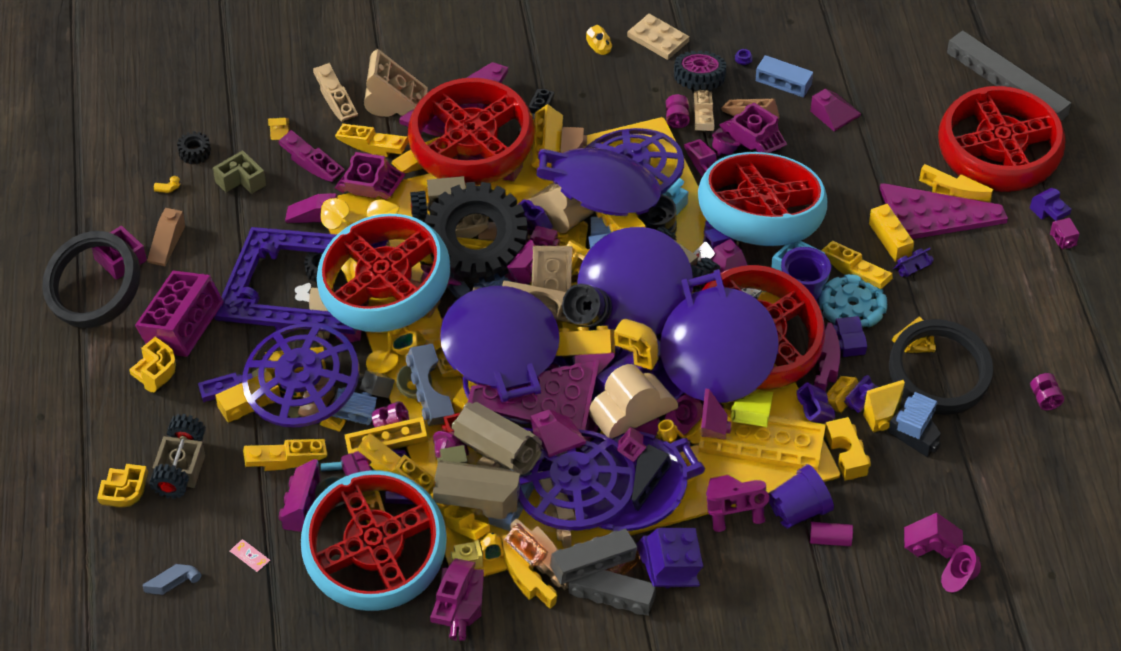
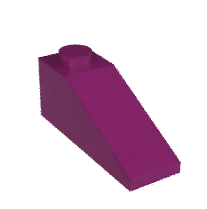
M317 194L288 206L285 222H322L321 206L328 199H338L337 194Z

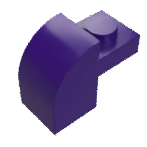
M1049 188L1032 198L1030 209L1041 220L1051 216L1055 221H1058L1071 213V208L1059 198L1061 192L1054 188Z

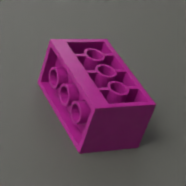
M172 271L135 326L145 344L154 337H157L173 350L174 355L188 357L224 301L210 275Z

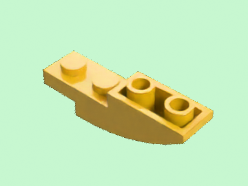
M342 124L335 135L336 139L355 149L388 157L390 153L402 154L409 143L406 136L376 133L374 127Z
M926 164L921 168L919 181L932 186V192L991 202L993 189L961 174L956 179Z
M833 240L821 250L825 252L830 263L844 275H858L864 282H868L879 289H882L893 279L891 272L862 260L861 253Z
M371 433L365 437L357 451L372 461L369 466L375 470L388 471L405 476L419 484L427 492L435 482V478L406 455L400 457Z
M325 439L285 440L284 445L244 446L243 449L245 467L264 466V471L299 467L313 459L319 461L327 457Z
M503 535V557L515 584L529 600L536 595L551 609L556 604V591L552 586H547L542 581L541 576L536 571H533L534 562L531 555L527 552L524 553L514 539H509L506 535Z

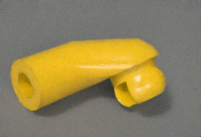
M172 176L167 184L155 183L154 192L170 193L178 189L181 184L179 182L180 178Z

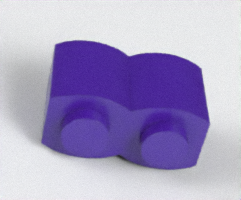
M526 199L519 203L527 219V229L534 231L536 226L548 229L553 228L542 207L534 206L532 201Z
M859 316L836 318L833 327L838 336L842 356L865 355L867 342Z
M806 382L797 390V398L803 405L804 414L809 421L826 424V422L835 419L834 409L828 404V396L822 388Z

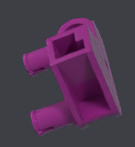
M729 475L710 478L706 496L708 513L713 518L714 531L722 532L726 529L724 515L752 510L753 523L761 524L765 522L764 506L769 501V494L764 481L753 480L742 483Z

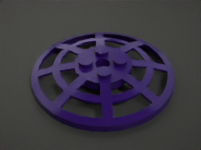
M644 128L617 130L595 139L585 147L614 151L637 161L663 182L660 185L661 194H664L681 177L684 169V156L678 143L666 134L656 130ZM638 134L651 135L652 137L645 136V135H638ZM630 138H639L645 141L640 144L630 143ZM623 139V144L616 147L609 146V144ZM664 139L676 148L677 153L666 152L663 145L657 140ZM653 143L660 152H649L646 147ZM651 158H661L656 168L650 165ZM667 158L678 159L676 169L669 178L661 173Z
M303 323L284 327L266 337L250 354L243 371L242 385L244 394L254 412L272 424L294 428L317 424L337 413L351 398L359 379V361L350 341L339 331L329 326ZM311 329L308 335H295L286 339L282 336L287 332ZM319 330L327 331L339 337L344 344L333 347L326 340L316 335ZM276 340L277 344L268 350L262 360H254L264 346L270 341ZM297 340H305L302 348L291 350L287 344ZM313 341L323 345L327 350L316 354L310 348ZM278 348H281L284 354L279 360L269 361L268 359ZM349 350L352 360L351 377L339 373L340 361L337 353ZM332 356L333 371L323 369L321 360ZM298 367L304 368L303 371L299 373L294 372L295 369ZM249 368H259L258 379L261 387L251 395L248 387ZM265 368L275 369L276 377L265 383ZM321 377L329 378L327 384L317 392L314 386L320 381ZM336 381L348 384L341 396L333 404L326 407L321 398L332 389ZM280 384L286 390L284 398L275 395L270 389ZM308 391L310 394L307 398L292 400L294 392ZM265 394L272 401L282 405L280 416L265 411L255 401ZM314 402L320 411L306 417L288 418L290 406H304Z
M579 430L582 436L592 437L604 442L597 445L586 441L584 446L593 448L587 454L576 452V448L568 450V453L562 454L559 457L556 455L548 457L546 452L541 449V456L532 468V474L520 477L518 500L520 505L531 517L544 525L569 531L592 529L616 518L624 511L632 499L636 471L633 461L626 456L624 457L628 467L616 466L613 457L606 451L610 446L618 449V443L613 439L593 431ZM601 453L607 459L610 466H598L594 458ZM543 459L552 462L550 470L538 472L539 465ZM573 471H577L580 473L577 476L570 475V473ZM599 473H611V478L606 488L598 483ZM617 474L630 475L628 488L622 499L619 500L611 493L616 485ZM550 478L554 487L547 493L542 488L539 480ZM533 482L537 493L543 498L537 508L527 500L521 485ZM592 489L599 493V495L591 499L582 501V495L590 492ZM561 492L573 496L574 502L563 501L555 497ZM604 499H607L614 506L599 516L584 519L583 508L593 506ZM550 503L561 508L575 509L576 520L558 519L545 514L544 511Z

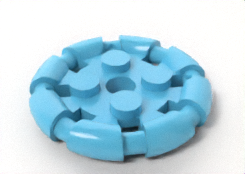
M854 274L844 275L842 278H833L824 285V290H822L819 297V306L823 310V315L834 325L836 318L859 316L863 317V320H860L862 327L867 326L869 328L883 318L888 305L883 289L864 282L861 277ZM853 301V302H856L857 304H856V305H850L848 302Z

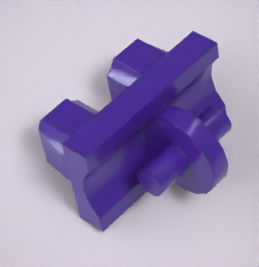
M869 375L864 376L847 395L844 401L851 410L855 409L857 413L861 412L865 407L867 391L878 388V386L871 381Z

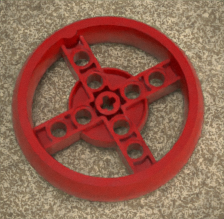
M484 78L452 80L432 89L417 103L408 124V142L420 166L437 179L464 176L465 186L468 182H475L476 186L481 185V182L493 183L510 175L527 158L535 136L533 116L522 97L508 86ZM479 103L489 106L484 109L474 107L462 109L459 105ZM434 116H437L446 124L444 135L427 145L422 139V132L428 122ZM511 119H516L521 126V132L515 142L510 147H507L497 139L498 128ZM458 154L469 156L480 154L485 159L457 160L452 158Z
M989 86L967 92L956 99L946 110L938 131L940 150L948 166L958 176L961 174L993 189V191L999 192L1025 190L1043 182L1057 169L1065 152V132L1056 112L1041 98L1013 87ZM1000 112L1019 116L1026 119V121L1020 122L1013 117L1001 115ZM975 115L980 123L976 131L954 137L953 128L967 117ZM1048 140L1051 150L1042 158L1029 163L1024 154L1028 145ZM983 155L993 161L1002 162L1003 165L991 164L976 157Z
M746 265L722 272L721 276L725 288L742 291V288L757 289L781 298L773 304L764 300H758L768 310L775 323L779 347L775 360L777 367L773 368L768 378L757 389H778L803 378L819 360L825 342L824 318L813 295L794 277L771 267ZM716 280L708 282L702 290L716 287ZM796 315H799L808 334V348L803 356L785 338L787 321Z

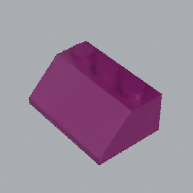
M316 459L297 467L294 476H290V489L284 496L285 506L279 512V521H282V527L285 530L302 532L306 515L316 500L315 489L321 481L319 464Z

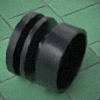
M661 194L655 207L652 206L648 212L638 215V218L645 224L646 228L657 230L658 227H665L673 234L677 232L676 204L666 195Z
M580 283L573 285L567 290L563 297L562 308L564 315L572 323L596 328V326H602L608 321L612 312V302L604 290Z

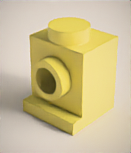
M479 540L454 545V552H451L452 561L457 558L475 562L474 569L483 567V556Z

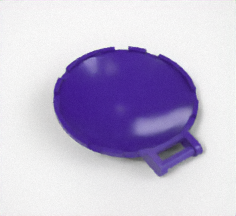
M577 148L564 153L546 149L539 151L538 158L540 163L537 168V176L558 184L561 187V192L570 200L575 198L582 202L581 206L587 209L615 216H628V213L634 212L639 215L648 212L652 206L655 207L660 199L661 189L655 176L643 165L623 154L599 148ZM547 163L552 164L551 168L547 167Z
M629 227L616 230L604 236L592 246L581 264L577 284H588L607 292L611 298V316L602 326H608V329H614L615 331L623 319H628L650 327L657 336L663 331L664 325L672 311L686 299L681 280L686 278L688 280L693 279V274L685 252L668 235L651 228ZM589 327V331L597 330L596 328ZM615 346V354L620 355L623 348Z
M720 269L714 270V273L697 278L682 279L686 299L668 317L660 341L661 359L667 375L682 392L694 399L704 401L705 389H710L719 403L733 402L748 396L757 390V387L768 378L774 368L778 354V333L770 313L753 296L737 289L725 288ZM716 280V287L691 293L690 287Z
M489 286L465 294L449 308L442 322L440 339L443 353L454 370L457 369L464 375L465 379L479 385L481 383L489 385L491 388H497L500 400L503 403L515 397L533 393L534 395L541 394L538 377L551 366L556 357L559 347V329L549 308L534 295L514 287ZM531 384V386L506 391V389Z
M640 432L644 435L643 444L646 447L649 444L669 454L672 465L639 511L635 510L631 499L621 514L598 527L612 531L623 529L633 531L652 526L669 516L683 499L687 480L705 471L704 465L698 461L690 448L691 444L687 438L668 443L667 441L663 442L655 438V435ZM625 433L613 438V440L618 443ZM594 439V440L591 441V442H592V443H595V444H597V445H599L600 443H602V442H604V441L599 440V439ZM584 446L581 452L587 454L593 448ZM613 446L606 449L613 457L616 466L628 467L625 457ZM682 451L685 453L686 457L688 458L691 464L688 467L680 455V452ZM601 453L594 458L598 466H610L607 459ZM638 458L633 462L635 471ZM573 471L570 473V475L577 476L580 474L577 471ZM599 473L598 483L606 488L610 481L611 473ZM617 474L616 485L611 493L619 500L622 499L628 488L630 475ZM592 489L590 492L582 495V501L591 499L599 495V493ZM567 495L569 502H574L573 496ZM604 499L593 506L583 508L584 519L599 516L614 506L607 499Z

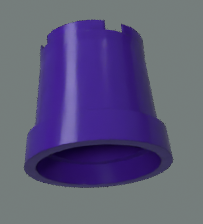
M797 247L788 251L783 256L781 271L802 283L813 295L817 303H819L823 286L829 278L831 263L828 257L818 249Z
M809 464L804 465L797 470L796 475L768 492L769 504L775 516H780L783 519L780 523L786 529L818 514L824 515L834 510L833 500L825 483L817 471Z

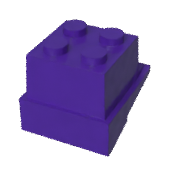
M657 528L649 536H643L636 545L640 558L646 566L653 587L700 586L697 574L702 569L703 563L696 528Z

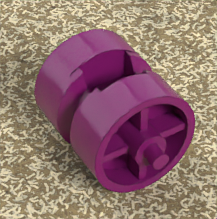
M676 94L667 98L666 122L670 127L683 128L689 124V101L687 97Z
M1040 374L1031 381L1030 386L1042 410L1055 409L1064 402V396L1053 374Z
M400 401L372 412V421L375 428L409 420L408 410Z

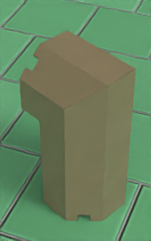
M444 460L438 462L434 480L436 484L433 488V499L436 503L482 509L486 517L504 519L508 513L517 511L520 473L510 469Z

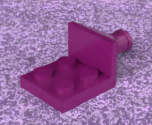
M532 240L527 242L507 266L509 273L504 276L508 280L510 279L511 282L527 285L532 281L533 246H536Z
M442 568L441 582L448 568ZM473 570L464 598H461L452 626L450 627L449 638L451 640L457 641L458 631L459 641L466 640V626H470L481 617L484 570Z

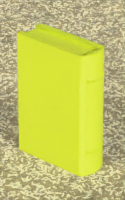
M757 389L748 396L734 401L731 408L732 422L767 427L773 392Z

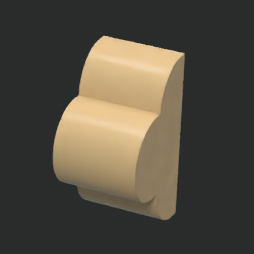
M376 49L371 54L364 106L367 111L376 116L387 117L396 113L403 116L412 111L417 103L427 94L428 87L379 49Z
M554 183L528 199L533 202L534 206H540L544 209L553 225V229H556L559 233H566L594 213L593 210L581 206L582 202L575 198L570 200L561 192V187Z
M627 364L617 368L610 374L605 383V391L599 394L591 403L589 416L607 437L613 439L625 433L630 427L636 428L677 409L678 403L655 375L651 373L643 374L637 366Z

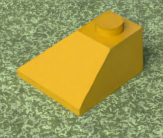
M904 380L867 391L863 415L873 433L887 430L890 420L898 413L901 407L905 385Z

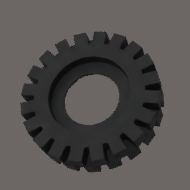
M475 182L466 183V189L462 190L460 185L451 188L450 195L446 191L438 197L439 203L433 202L429 208L430 215H426L425 223L439 234L446 245L450 259V274L453 273L454 279L462 282L465 277H469V283H479V278L484 277L485 282L495 280L494 275L497 273L500 277L508 274L507 266L522 250L528 240L527 219L521 204L517 205V199L511 193L506 196L504 188L496 186L492 190L491 183L481 182L480 188H476ZM471 214H482L492 219L497 228L495 240L483 249L474 250L464 247L457 240L455 233L458 223L464 217ZM431 253V260L434 262V255Z

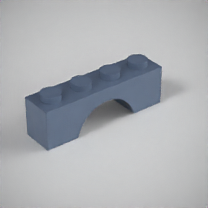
M432 343L411 347L406 355V363L412 371V383L416 384L417 400L421 402L423 407L422 416L427 421L428 426L444 424L443 417L455 413L450 397L436 392L428 380V374L435 369L438 363L434 345Z

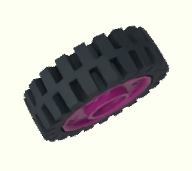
M698 50V53L695 51H691V53L685 52V54H680L675 60L674 79L683 87L687 86L688 89L694 88V90L699 88L701 90H706V88L711 90L713 87L721 86L725 81L726 62H724L721 56H716L715 53L709 54L708 51L702 53L700 50Z

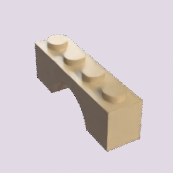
M503 281L502 286L521 289L537 297L549 308L556 320L571 322L564 315L562 301L566 292Z

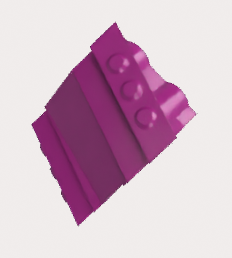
M754 102L747 105L741 114H737L733 119L719 124L724 133L729 132L734 140L750 150L756 149L757 152L771 153L787 145L778 128V117Z
M355 152V155L350 159V167L335 186V189L342 193L348 191L358 196L371 198L380 196L386 200L395 192V189L402 182L406 174L392 167L385 156Z

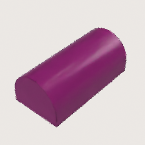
M811 522L810 544L852 546L853 525Z

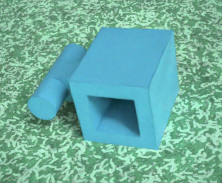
M681 178L663 194L671 198L676 204V216L688 204V191L681 188L684 184Z

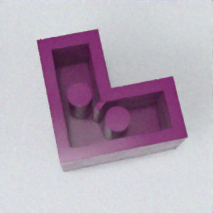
M935 513L904 527L905 548L917 557L935 550L945 558H950L955 553L954 551L963 545V531L940 514Z

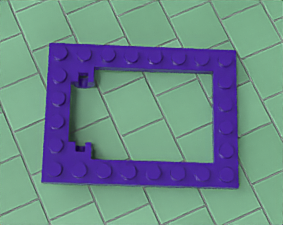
M251 227L221 296L224 302L215 314V320L277 327L314 323L329 326L340 333L356 334L357 329L343 324L329 311L259 305V294L254 289L248 287L259 259L265 258L267 253L270 254L272 259L277 258L280 249L323 253L337 234ZM389 240L381 241L371 246L373 248L390 246ZM367 300L366 302H364V303H363L362 305H360V306H366L367 303H368V300Z

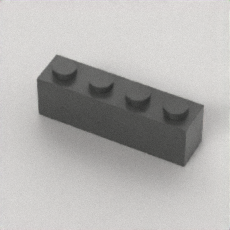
M627 529L616 530L608 535L595 537L590 541L577 543L572 547L555 551L551 555L550 567L560 585L635 560L637 545Z
M602 570L570 581L569 594L577 598L590 599L599 604L611 605L617 609L629 610L638 615L649 616L656 597V587H653L650 582Z

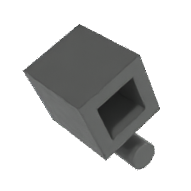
M366 370L365 374L359 373L358 381L362 382L361 390L371 395L389 398L395 379L381 373Z

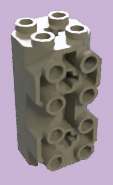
M478 402L466 403L462 412L452 423L454 436L461 442L470 446L480 455L499 463L504 469L513 470L520 473V475L527 474L532 470L541 456L539 445L542 446V441L536 435Z

